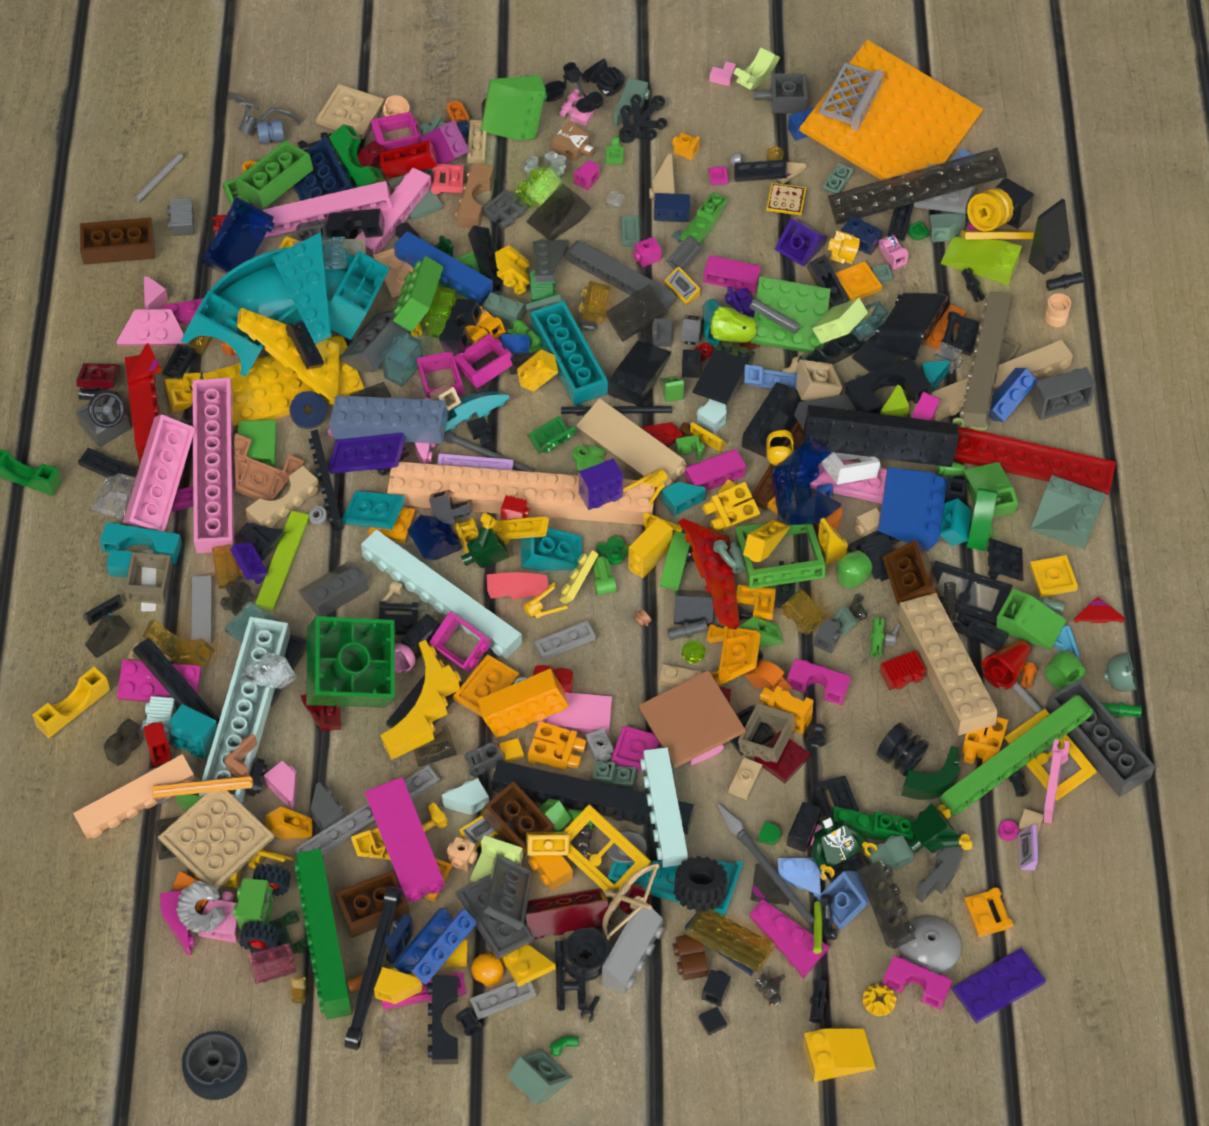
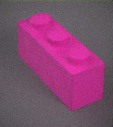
M709 255L704 269L703 282L722 287L731 286L732 289L736 290L747 288L749 293L755 294L758 280L761 276V266Z
M736 449L726 451L722 455L708 458L703 462L692 464L685 468V480L687 484L702 486L706 491L724 485L728 479L735 481L745 477L746 465Z

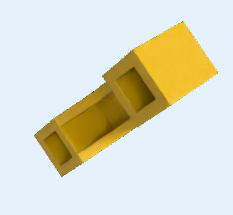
M95 666L78 679L75 689L66 699L56 704L46 703L32 714L36 727L48 739L110 691L107 678Z

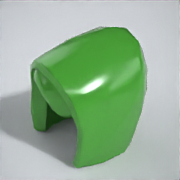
M852 551L843 555L836 567L838 582L847 589L862 585L869 579V575L872 572L870 559L861 551Z
M1064 650L1052 658L1046 667L1045 673L1048 681L1060 691L1078 679H1082L1086 669L1072 652Z

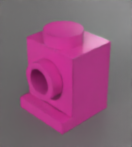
M589 160L573 172L574 184L586 190H589L600 178V166Z

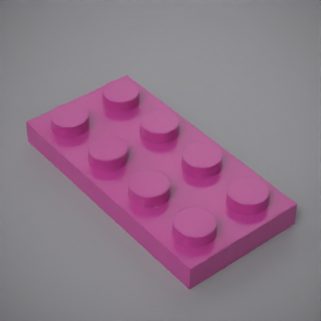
M122 660L118 700L150 702L151 696L172 697L142 661ZM172 664L198 694L201 666Z

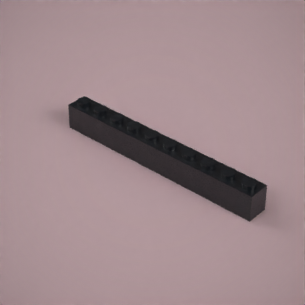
M497 761L491 783L492 791L498 794L514 781L530 799L538 803H545L548 799L559 800L563 807L574 810H584L590 804L602 816L612 817L617 821H629L635 825H647L656 829L655 824H651L650 821L652 806L647 804L646 793ZM678 801L683 832L688 835L694 804Z

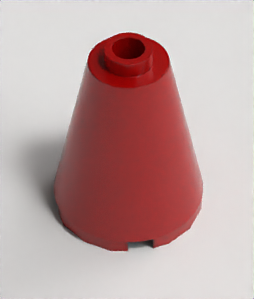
M1016 640L986 656L981 663L985 679L996 688L1005 687V689L1013 687L1031 653L1028 643L1023 640Z

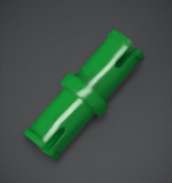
M1101 702L1111 715H1116L1118 718H1123V716L1141 718L1142 705H1127L1124 702H1119V704Z

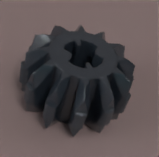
M609 67L600 74L596 86L602 94L613 96L614 93H618V90L625 83V76L618 68Z

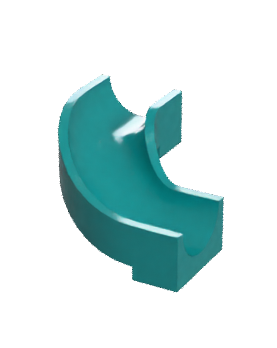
M290 247L269 251L256 256L223 276L210 291L208 290L181 341L188 344L190 340L198 336H211L224 341L238 354L241 361L240 374L246 377L264 345L257 339L254 341L247 333L237 327L238 311L241 308L286 325L303 321L272 259V256ZM323 247L331 329L351 340L366 316L390 268L359 250L355 257L343 251Z

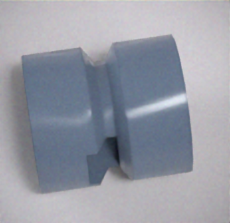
M281 119L271 120L270 123L267 121L257 122L260 144H268L271 140L275 143L284 141Z

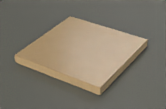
M227 790L207 792L158 836V839L201 881L211 884L217 890L275 838L274 834Z

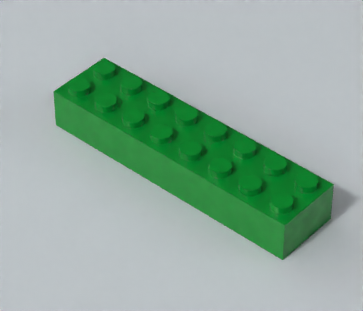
M319 848L296 853L298 861H294L320 1011L321 1013L325 1012L326 1020L351 1015L322 851Z

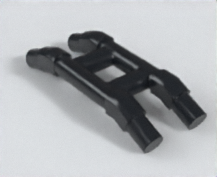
M555 941L557 1010L563 1011L565 1009V991L577 990L578 1009H586L585 981L564 982L563 941Z

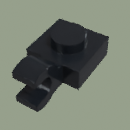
M481 417L467 422V428L473 440L479 439L482 447L486 449L491 448L488 435H491V429L485 418Z

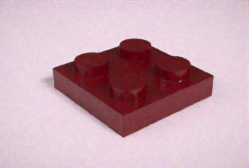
M83 363L76 380L77 387L85 389L92 387L102 389L114 388L120 373V364Z
M779 731L765 746L774 748L781 732ZM789 738L777 763L764 761L756 756L754 761L762 764L764 769L786 784L810 758L811 753Z

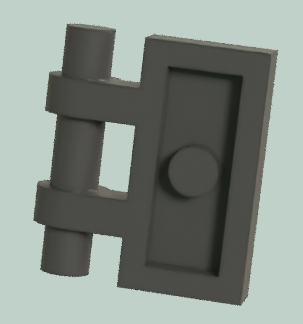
M505 189L482 208V214L494 223L501 219L502 221L498 225L501 229H504L506 226H510L514 219L521 217L528 207L524 203L520 206L517 205L519 198ZM509 210L513 211V212H512L511 214H509V215L506 214Z

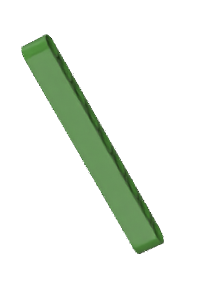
M1080 695L1073 697L948 789L940 797V801L947 809H950V813L953 816L958 815L1053 745L1055 739L1060 740L1092 715L1093 709Z

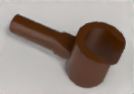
M686 422L682 423L680 431L683 433V437L693 436L690 432L691 425Z

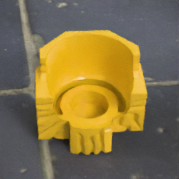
M838 230L836 236L831 238L828 250L832 251L830 259L843 264L846 262L852 264L859 248L860 238Z

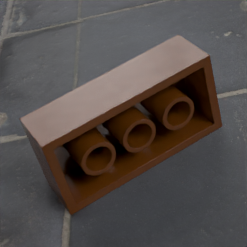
M152 218L80 223V252L83 264L155 259Z

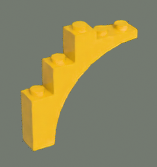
M426 640L419 642L420 651L426 666L425 682L421 695L415 706L403 720L380 735L383 746L391 760L435 740L433 735L435 728L432 722L447 715L446 706H448L445 697L460 690L459 682L461 678L456 670L453 671L450 665L444 666L441 659L437 660L435 657L437 653L433 645L429 646Z

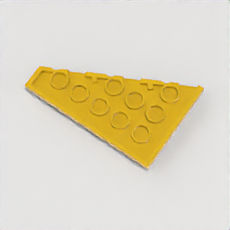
M241 308L238 311L237 327L247 333L254 341L257 339L262 343L268 353L280 360L286 368L288 366L298 373V378L312 387L316 393H322L330 400V404L334 405L335 398L338 395L340 344L327 339L316 344L324 365L307 370L291 337L286 332V324Z

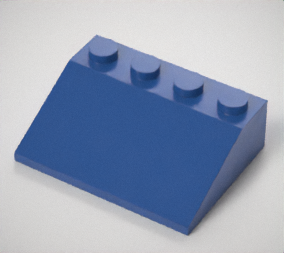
M889 467L886 473L877 531L906 543L916 540L926 551L931 549L939 541L948 479L931 472Z

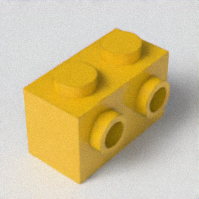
M541 349L517 368L520 386L535 392L558 373L555 355Z

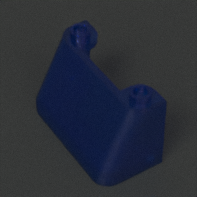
M235 197L225 220L209 246L208 251L205 252L201 263L227 274L240 264L252 259L267 231L271 233L275 225L273 222L274 217Z

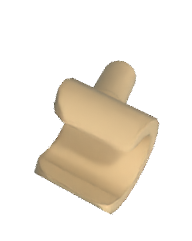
M392 582L388 593L381 601H387L393 593L400 595L403 591L402 584Z

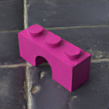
M795 658L787 682L791 685V689L805 693L807 687L811 684H821L825 688L824 700L843 705L850 687L851 676L843 672L830 670L825 666H817L806 660Z
M893 956L882 985H887L888 988L902 994L906 985L917 983L924 989L921 1002L941 1010L950 991L952 980L943 974L929 971L925 966L912 964L906 958Z

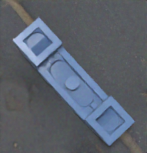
M744 365V384L771 390L775 383L779 382L798 393L796 389L797 373L764 370L760 366Z

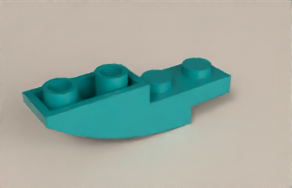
M488 391L460 399L461 403L450 410L451 413L448 414L445 432L455 429L458 423L470 419L472 414L479 418L489 415L492 409L504 405L506 400L510 398L509 395L502 391Z

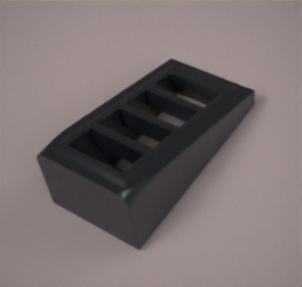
M177 344L163 371V375L180 380L196 356L195 350Z

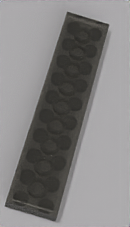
M997 147L828 195L827 197L835 223L838 225L847 222L851 216L859 219L1007 177V171Z

